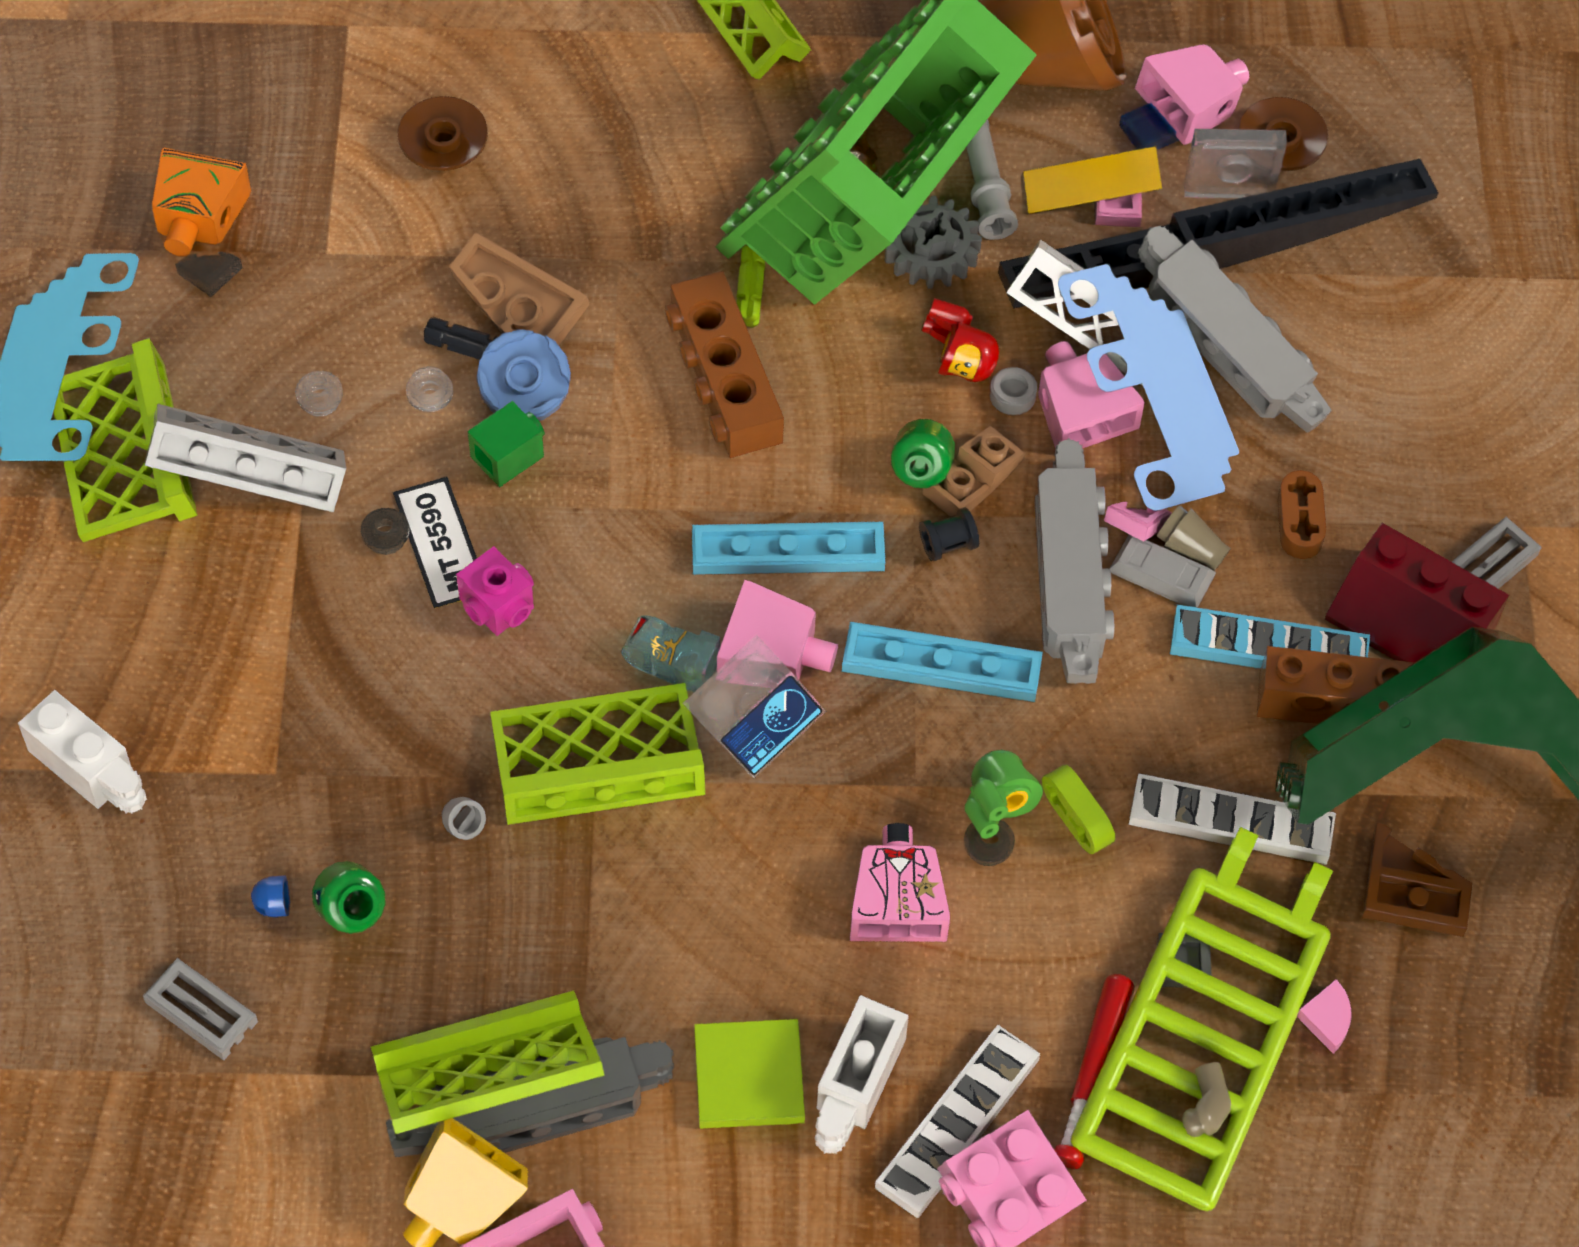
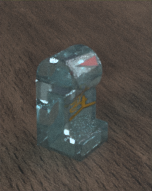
M642 615L638 617L622 648L621 654L633 667L672 684L685 683L687 690L703 696L717 668L720 636L704 630L701 631L700 635H696L678 627L673 628L656 617Z

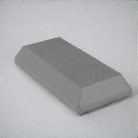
M1130 534L1127 536L1110 567L1111 573L1183 606L1198 608L1216 575L1215 571L1148 540L1143 542Z

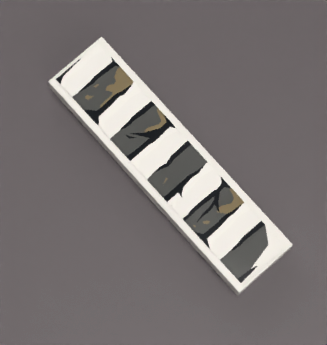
M1138 773L1129 825L1226 845L1231 844L1239 828L1242 827L1259 835L1252 850L1327 865L1336 813L1328 812L1309 825L1301 824L1296 821L1283 802Z
M997 1025L877 1179L875 1189L918 1219L941 1189L939 1179L942 1175L937 1168L979 1140L1038 1063L1040 1053Z

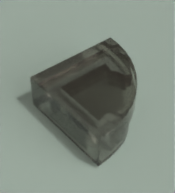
M218 252L219 255H203L197 257V254H192L183 258L175 265L177 273L212 297L242 269L241 259L227 252Z

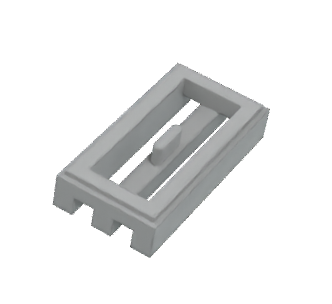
M1505 517L1452 562L1465 569L1508 533L1512 538L1471 572L1482 579L1515 550L1523 546L1524 549L1486 580V582L1499 589L1539 555L1541 546L1509 518Z
M178 958L143 995L147 1005L222 1060L229 1056L231 1053L230 1048L234 1043L238 1045L244 1039L243 1033L248 1028L252 1030L258 1023L256 1014ZM177 976L235 1017L237 1021L231 1025L173 982ZM166 992L222 1033V1038H218L162 997L161 994Z

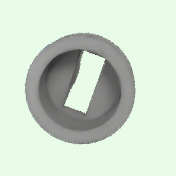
M467 797L451 799L444 806L441 813L445 829L453 836L462 840L476 837L483 830L486 822V814L483 807Z

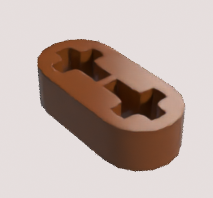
M1303 470L1292 471L1283 478L1278 493L1280 542L1284 551L1290 556L1298 559H1308L1319 553L1326 535L1324 490L1322 482L1311 472ZM1294 489H1302L1303 495L1307 497L1305 506L1298 505V495L1294 492ZM1299 523H1305V533L1310 537L1308 541L1301 540L1300 534L1296 533Z

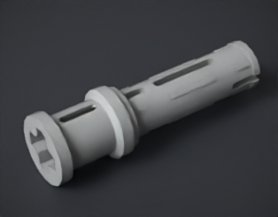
M987 119L966 146L975 183L970 195L972 204L979 210V234L989 240H998L1016 231L1018 220L1016 214L1010 210V186L1000 177L989 130V121Z

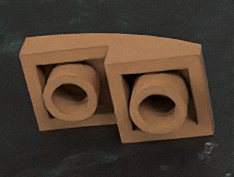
M989 426L960 447L957 459L953 461L947 477L936 486H931L927 489L923 488L922 494L950 517L957 515V510L964 507L971 511L1014 471L1024 459L1025 453L992 426Z

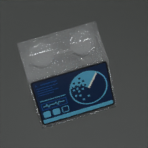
M757 635L683 702L688 710L753 779L827 712Z

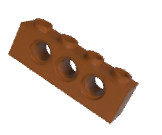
M724 271L670 285L671 304L665 305L667 322L672 332L679 331L682 341L679 342L682 360L687 369L694 368L697 376L694 379L696 394L702 406L709 405L712 413L709 416V423L716 443H724L729 458L783 444L784 416ZM718 364H726L727 366H718ZM732 401H742V403H732Z
M1267 646L1259 673L1257 717L1319 724L1414 662ZM1386 701L1380 702L1379 708L1381 710L1387 709L1388 703Z

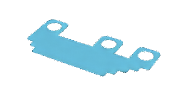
M133 253L86 254L79 267L67 269L64 279L51 281L46 293H35L29 305L16 306L0 360V447H2L0 459L2 461H74L85 455L92 432V424L87 420H51L69 355H105L115 348L121 327V320L118 317L80 316L87 292L124 291L128 289L133 283L139 259L137 255ZM113 261L126 263L128 273L120 282L106 284L100 279V272L106 264ZM105 324L110 328L111 335L103 345L87 347L83 344L82 335L90 326ZM75 428L80 431L82 439L74 450L61 453L53 448V438L61 430Z

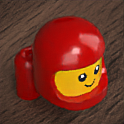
M934 298L929 312L924 319L921 332L929 334L944 344L940 357V363L942 364L938 374L943 376L955 375L970 382L986 380L995 370L999 360L1000 350L997 340L988 332L970 325L973 316L969 314L966 308Z

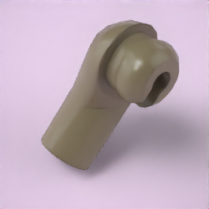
M1218 1062L1204 1064L1195 1069L1202 1098L1197 1103L1196 1108L1187 1109L1182 1116L1184 1128L1192 1137H1199L1204 1133L1210 1136L1218 1132L1231 1111L1230 1096L1221 1064Z

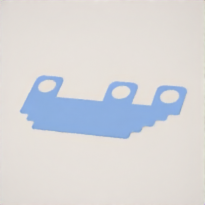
M1107 264L1062 275L1059 278L1058 287L1070 315L1077 319H1083L1113 311L1124 337L1123 340L1096 346L1088 351L1087 360L1097 385L1103 391L1112 392L1143 384L1172 456L1140 465L1135 469L1134 478L1145 505L1151 510L1158 511L1224 492L1225 485L1221 477L1223 474L1230 473L1231 467L1228 458L1238 455L1239 449L1183 311L1180 309L1169 311L1165 301L1162 299L1152 301L1147 290L1143 287L1134 290L1130 285L1128 277H1114L1110 266ZM1086 280L1096 287L1098 300L1094 306L1083 308L1073 302L1070 296V287L1075 281ZM1109 352L1119 354L1127 364L1125 377L1121 380L1113 381L1103 376L1099 369V360L1102 355ZM1160 470L1171 476L1175 488L1169 498L1158 499L1149 493L1146 487V479L1151 472Z

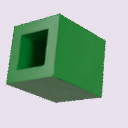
M513 401L467 431L470 457L499 488L544 457L542 436H544L545 432L543 426L531 412L525 414Z

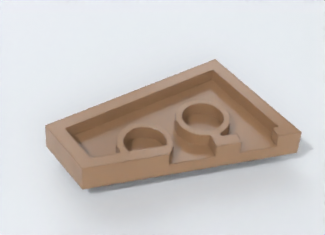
M477 232L474 233L449 266L452 276L501 334L520 329L530 330L544 337L546 335L560 345L590 305L588 296Z

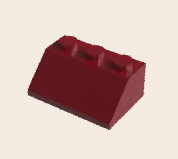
M1382 522L1358 555L1324 620L1344 631L1369 634V646L1393 660L1415 663L1470 627L1494 630L1500 620L1509 594Z

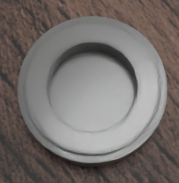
M1010 367L1002 369L994 375L990 386V400L997 410L1008 415H1020L1033 407L1036 400L1037 383L1028 371Z

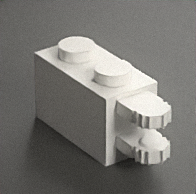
M56 690L51 692L18 722L28 751L97 809L108 800L114 806L120 807V810L125 811V813L130 812L132 814L140 809L142 810L147 800L145 790L141 787L140 775L137 774V771H133L126 748Z
M861 995L818 1085L817 1109L820 1112L815 1127L817 1128L815 1141L816 1146L824 1154H837L838 1151H842V1147H845V1141H848L855 1125L863 1129L866 1128L906 1040L909 1015Z

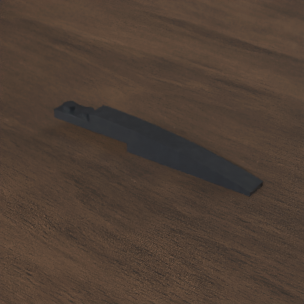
M1420 158L1175 212L1172 214L1170 224L1164 226L1183 245L1193 240L1201 250L1210 252L1216 259L1219 269L1384 218L1436 199L1439 192ZM1149 229L1055 249L1083 269L1105 264L1109 265L1113 276L1116 278L1128 277L1130 285L1134 290L1142 287L1144 289L1149 288L1153 278L1151 272L1145 267V263H1141V259L1138 258V251L1142 247L1144 237ZM1030 255L1000 262L998 275L1006 293L1029 260ZM1037 268L1034 269L1021 288L1036 299L1055 296L1052 278ZM1007 293L1013 309L1025 306Z

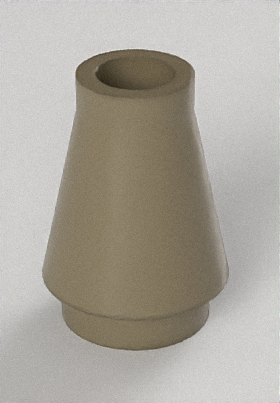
M1180 505L1173 511L1157 534V537L1165 542L1164 548L1199 562L1213 571L1218 568L1231 549L1221 541L1192 508L1187 511Z

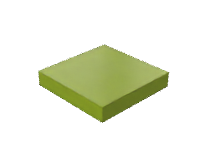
M798 1019L694 1024L700 1129L805 1123Z

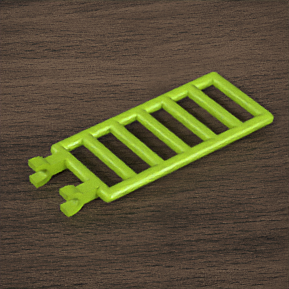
M1242 827L1239 828L1235 838H1233L1217 875L1203 868L1194 869L1190 873L1071 1135L1072 1146L1081 1152L1202 1211H1211L1217 1205L1330 940L1329 929L1311 919L1333 870L1314 862L1309 874H1306L1292 909L1283 907L1237 885L1259 836ZM1204 892L1307 940L1297 964L1194 916ZM1185 934L1287 982L1288 986L1279 1006L1276 1007L1176 959L1175 956ZM1168 977L1270 1026L1260 1051L1155 1002L1165 978ZM1146 1020L1251 1070L1241 1095L1228 1090L1231 1100V1111L1229 1114L1232 1116L1221 1141L1208 1136L1206 1133L1199 1137H1192L1186 1132L1183 1122L1115 1090L1126 1065H1129L1195 1098H1202L1196 1074L1136 1046ZM1106 1109L1211 1159L1212 1162L1202 1185L1199 1186L1096 1136V1131Z

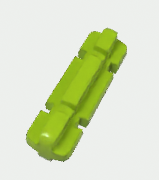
M745 245L741 251L736 303L745 325L753 328L759 324L766 261L748 245Z

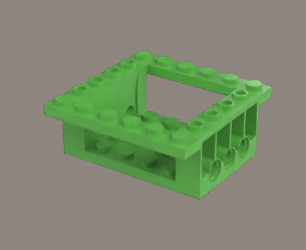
M922 0L917 7L914 6L910 9L898 25L895 23L879 42L876 41L860 59L857 58L841 76V79L846 83L840 92L834 87L817 106L822 112L820 117L816 121L810 117L793 136L799 142L792 151L786 147L769 166L775 172L768 181L762 177L745 196L747 201L740 209L737 208L720 227L726 234L715 248L729 259L745 244L748 245L815 305L893 243L1037 54L978 0ZM882 108H885L914 136L903 148L902 152L905 155L900 162L895 161L879 178L849 150Z

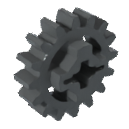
M931 196L929 204L920 206L893 243L885 249L884 260L886 263H895L894 274L896 276L903 275L906 272L909 273V284L911 285L916 284L919 279H925L927 288L932 289L935 280L941 279L943 284L949 287L952 283V275L955 274L964 280L967 278L968 267H976L978 253H980L982 236L978 235V221H968L969 210L967 208L961 209L958 212L954 211V200L949 199L942 206L938 205L936 196Z

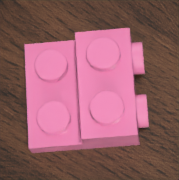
M1029 1110L994 1132L987 1134L937 1168L942 1175L939 1179V1184L945 1196L954 1206L961 1205L972 1222L968 1225V1229L978 1247H1016L1086 1201V1198Z

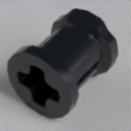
M966 507L958 509L957 515L939 521L931 522L930 520L919 522L920 537L930 561L940 560L942 554L967 547L969 550L979 547L978 529L971 512Z

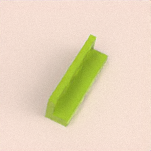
M697 0L753 78L760 80L782 55L801 62L811 51V48L776 0ZM743 6L745 9L743 29H733L730 25L732 7ZM755 36H764L771 46L756 61L752 56L753 40Z

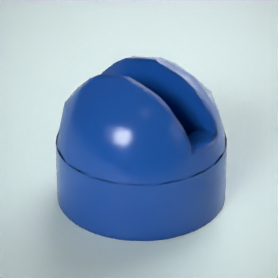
M285 875L270 876L261 879L254 885L251 899L257 912L268 917L289 915L290 894L288 880Z

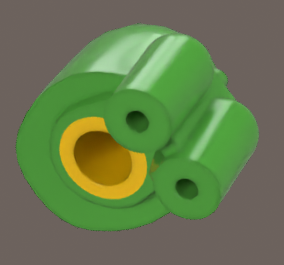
M1000 749L986 753L976 762L971 775L972 787L965 803V812L979 835L984 839L991 838L999 831L998 823L1002 818L1017 817L1030 812L1038 805L1043 795V788L1039 781L1022 766L1023 763L1019 756L1008 750Z

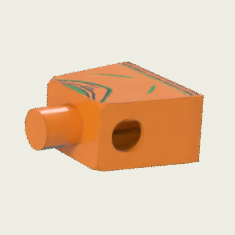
M169 148L162 149L152 210L157 231L167 236L164 242V247L167 251L184 257L191 253L195 241L212 245L222 242L251 194L246 163Z

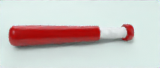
M1111 974L1104 981L1071 1098L1074 1106L1071 1109L1062 1144L1056 1145L1054 1148L1064 1166L1070 1169L1081 1168L1084 1161L1083 1152L1072 1146L1071 1135L1127 1014L1135 990L1133 981L1122 974Z

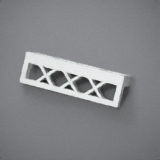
M1040 239L1031 252L1029 260L1013 281L1007 293L1087 348L1091 349L1103 345L1101 328L1119 325L1114 312L1103 313L1111 319L1099 321V316L1094 315V322L1074 325L1065 319L1062 303L1064 299L1058 287L1059 278L1062 275L1085 269ZM1037 268L1052 278L1055 296L1036 299L1021 288L1034 269ZM1078 280L1071 285L1070 291L1072 293H1070L1072 300L1081 298L1090 304L1091 307L1096 304L1098 292L1092 283L1086 280ZM1057 303L1058 313L1046 305ZM1095 329L1097 340L1084 331ZM1113 352L1106 353L1115 366L1126 374L1127 364L1119 354Z

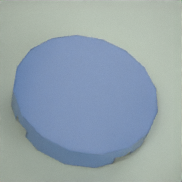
M524 329L504 333L489 343L479 361L477 371V383L481 398L493 413L513 401L525 414L531 412L539 421L546 419L560 408L568 395L571 377L567 356L556 341L546 335L544 337L541 334L534 333V331Z

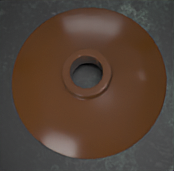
M450 96L432 97L418 102L407 110L398 126V142L404 155L414 164L435 171L454 170L471 163L481 154L488 139L487 123L479 109L463 99Z
M1271 97L1256 102L1245 111L1240 120L1238 136L1243 150L1258 164L1279 171H1295L1312 165L1322 156L1328 141V129L1322 116L1310 105L1293 98Z

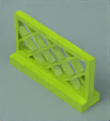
M150 338L132 343L133 354L63 376L53 410L55 420H68L67 415L71 416L69 420H87L92 426L98 428L89 440L83 457L74 461H64L77 532L82 542L171 514H175L179 521L198 516L189 476L145 466V462L139 471L123 465L135 446L146 451L148 450L157 404L174 408L164 362ZM129 371L132 372L133 379L122 394L107 388L115 376ZM79 387L90 390L78 408H74L64 402L63 392ZM100 396L116 402L104 420L88 414ZM127 407L141 414L140 419L131 432L115 426ZM66 428L58 432L62 453L70 452L79 445L72 441V436L77 429ZM108 434L124 440L112 459L96 452ZM90 460L105 466V469L93 486L81 481L79 477ZM117 472L132 479L120 498L104 491ZM152 472H153L154 478L149 477ZM143 485L157 490L159 502L140 508L131 504ZM98 499L114 506L105 519L89 524L87 514Z
M685 683L490 712L507 825L706 795L704 762L701 749L698 746ZM678 701L679 710L669 721L650 712L657 704ZM621 709L631 715L619 729L602 720L608 711ZM573 717L582 722L571 736L552 726L560 718ZM641 721L659 730L648 744L629 735ZM524 724L533 729V731L520 744L504 735L503 727ZM592 729L610 738L598 752L581 743L583 738ZM543 736L561 745L549 759L531 750ZM669 737H672L686 745L688 751L664 754L658 751V749ZM620 744L638 753L635 759L615 762L609 758ZM506 750L512 752L508 757ZM571 752L589 761L584 767L565 769L559 766ZM522 759L540 768L536 774L517 777L510 776L512 769Z
M574 991L371 1046L383 1097L387 1104L395 1134L604 1076L601 1059L581 1016L578 999ZM539 1056L548 1057L545 1062L534 1061ZM569 1061L578 1062V1063L571 1064V1065H568V1066L565 1065V1064L568 1063ZM487 1071L497 1072L492 1077L484 1076ZM518 1075L528 1076L518 1080H513ZM436 1085L445 1086L441 1091L431 1090ZM465 1090H473V1091H475V1092H471V1093H468V1094L461 1095ZM414 1104L423 1105V1106H421V1107L408 1110V1109H410Z

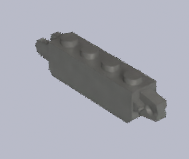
M608 1037L598 1038L592 1041L601 1059L604 1076L458 1116L454 1119L502 1152L507 1153L633 1117L641 1105V1092L657 1088L659 1084L664 1086V1083H669V1079H673V1050L670 1049L666 1042L662 1043L660 1040L659 1042L653 1041L652 1044L647 1042L628 1047L626 1037L616 1040ZM539 1056L534 1061L545 1062L548 1057ZM569 1061V1062L566 1063L565 1065L568 1066V1065L575 1064V1063H578V1062ZM487 1071L484 1076L492 1077L497 1072ZM518 1075L513 1080H518L528 1076ZM436 1085L431 1090L441 1091L445 1086ZM465 1090L461 1095L468 1094V1093L475 1092V1091H473V1090ZM391 1119L387 1120V1132L395 1157L422 1154L438 1122L395 1134Z

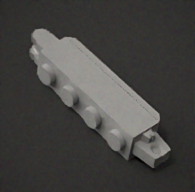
M1165 226L1150 227L1147 235L1144 237L1142 247L1138 251V258L1141 259V263L1144 262L1145 267L1153 275L1149 285V298L1152 301L1164 300L1169 311L1178 309L1183 311L1199 352L1260 417L1275 418L1282 412L1307 433L1321 424L1330 414L1331 408L1313 384L1318 373L1313 369L1312 362L1304 352L1295 349L1282 336L1277 323L1270 317L1264 316L1250 302L1249 295L1242 286L1232 283L1219 269L1216 259L1210 252L1201 250L1193 240L1183 245L1173 233H1169V229H1165Z
M1068 438L1062 442L1059 441V444L1056 445L1053 468H1047L1038 476V494L1035 496L1034 501L1043 650L1053 658H1061L1067 683L1090 684L1096 683L1099 658H1102L1105 640H1113L1114 613L1113 610H1105L1104 598H1109L1111 595L1110 568L1102 569L1101 556H1107L1108 529L1107 527H1099L1098 516L1105 513V488L1096 487L1095 468H1085L1083 445H1080L1079 441L1076 442Z

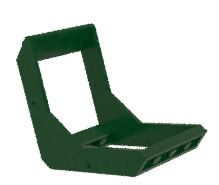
M1470 627L1292 740L1288 763L1279 762L1275 791L1279 792V797H1283V803H1285L1296 821L1309 825L1443 738L1536 751L1579 801V699L1531 643L1503 631ZM1382 701L1388 703V707L1385 710L1379 708V704Z

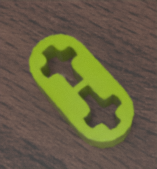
M1062 765L1042 777V787L1048 801L1087 853L1094 854L1115 842V832L1109 818L1071 767Z

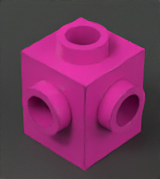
M494 546L456 574L459 599L463 602L467 615L478 626L485 624L496 636L509 627L513 628L522 624L528 618L532 609H534L532 591L534 582L532 577L521 564L515 563L513 565Z

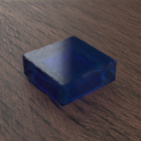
M1152 103L1125 113L1120 117L1119 126L1137 150L1155 146L1156 150L1179 141L1176 137L1177 132Z

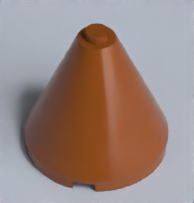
M978 0L1037 54L1014 85L1109 91L1125 84L1124 80H1122L1127 78L1124 55L1107 0Z

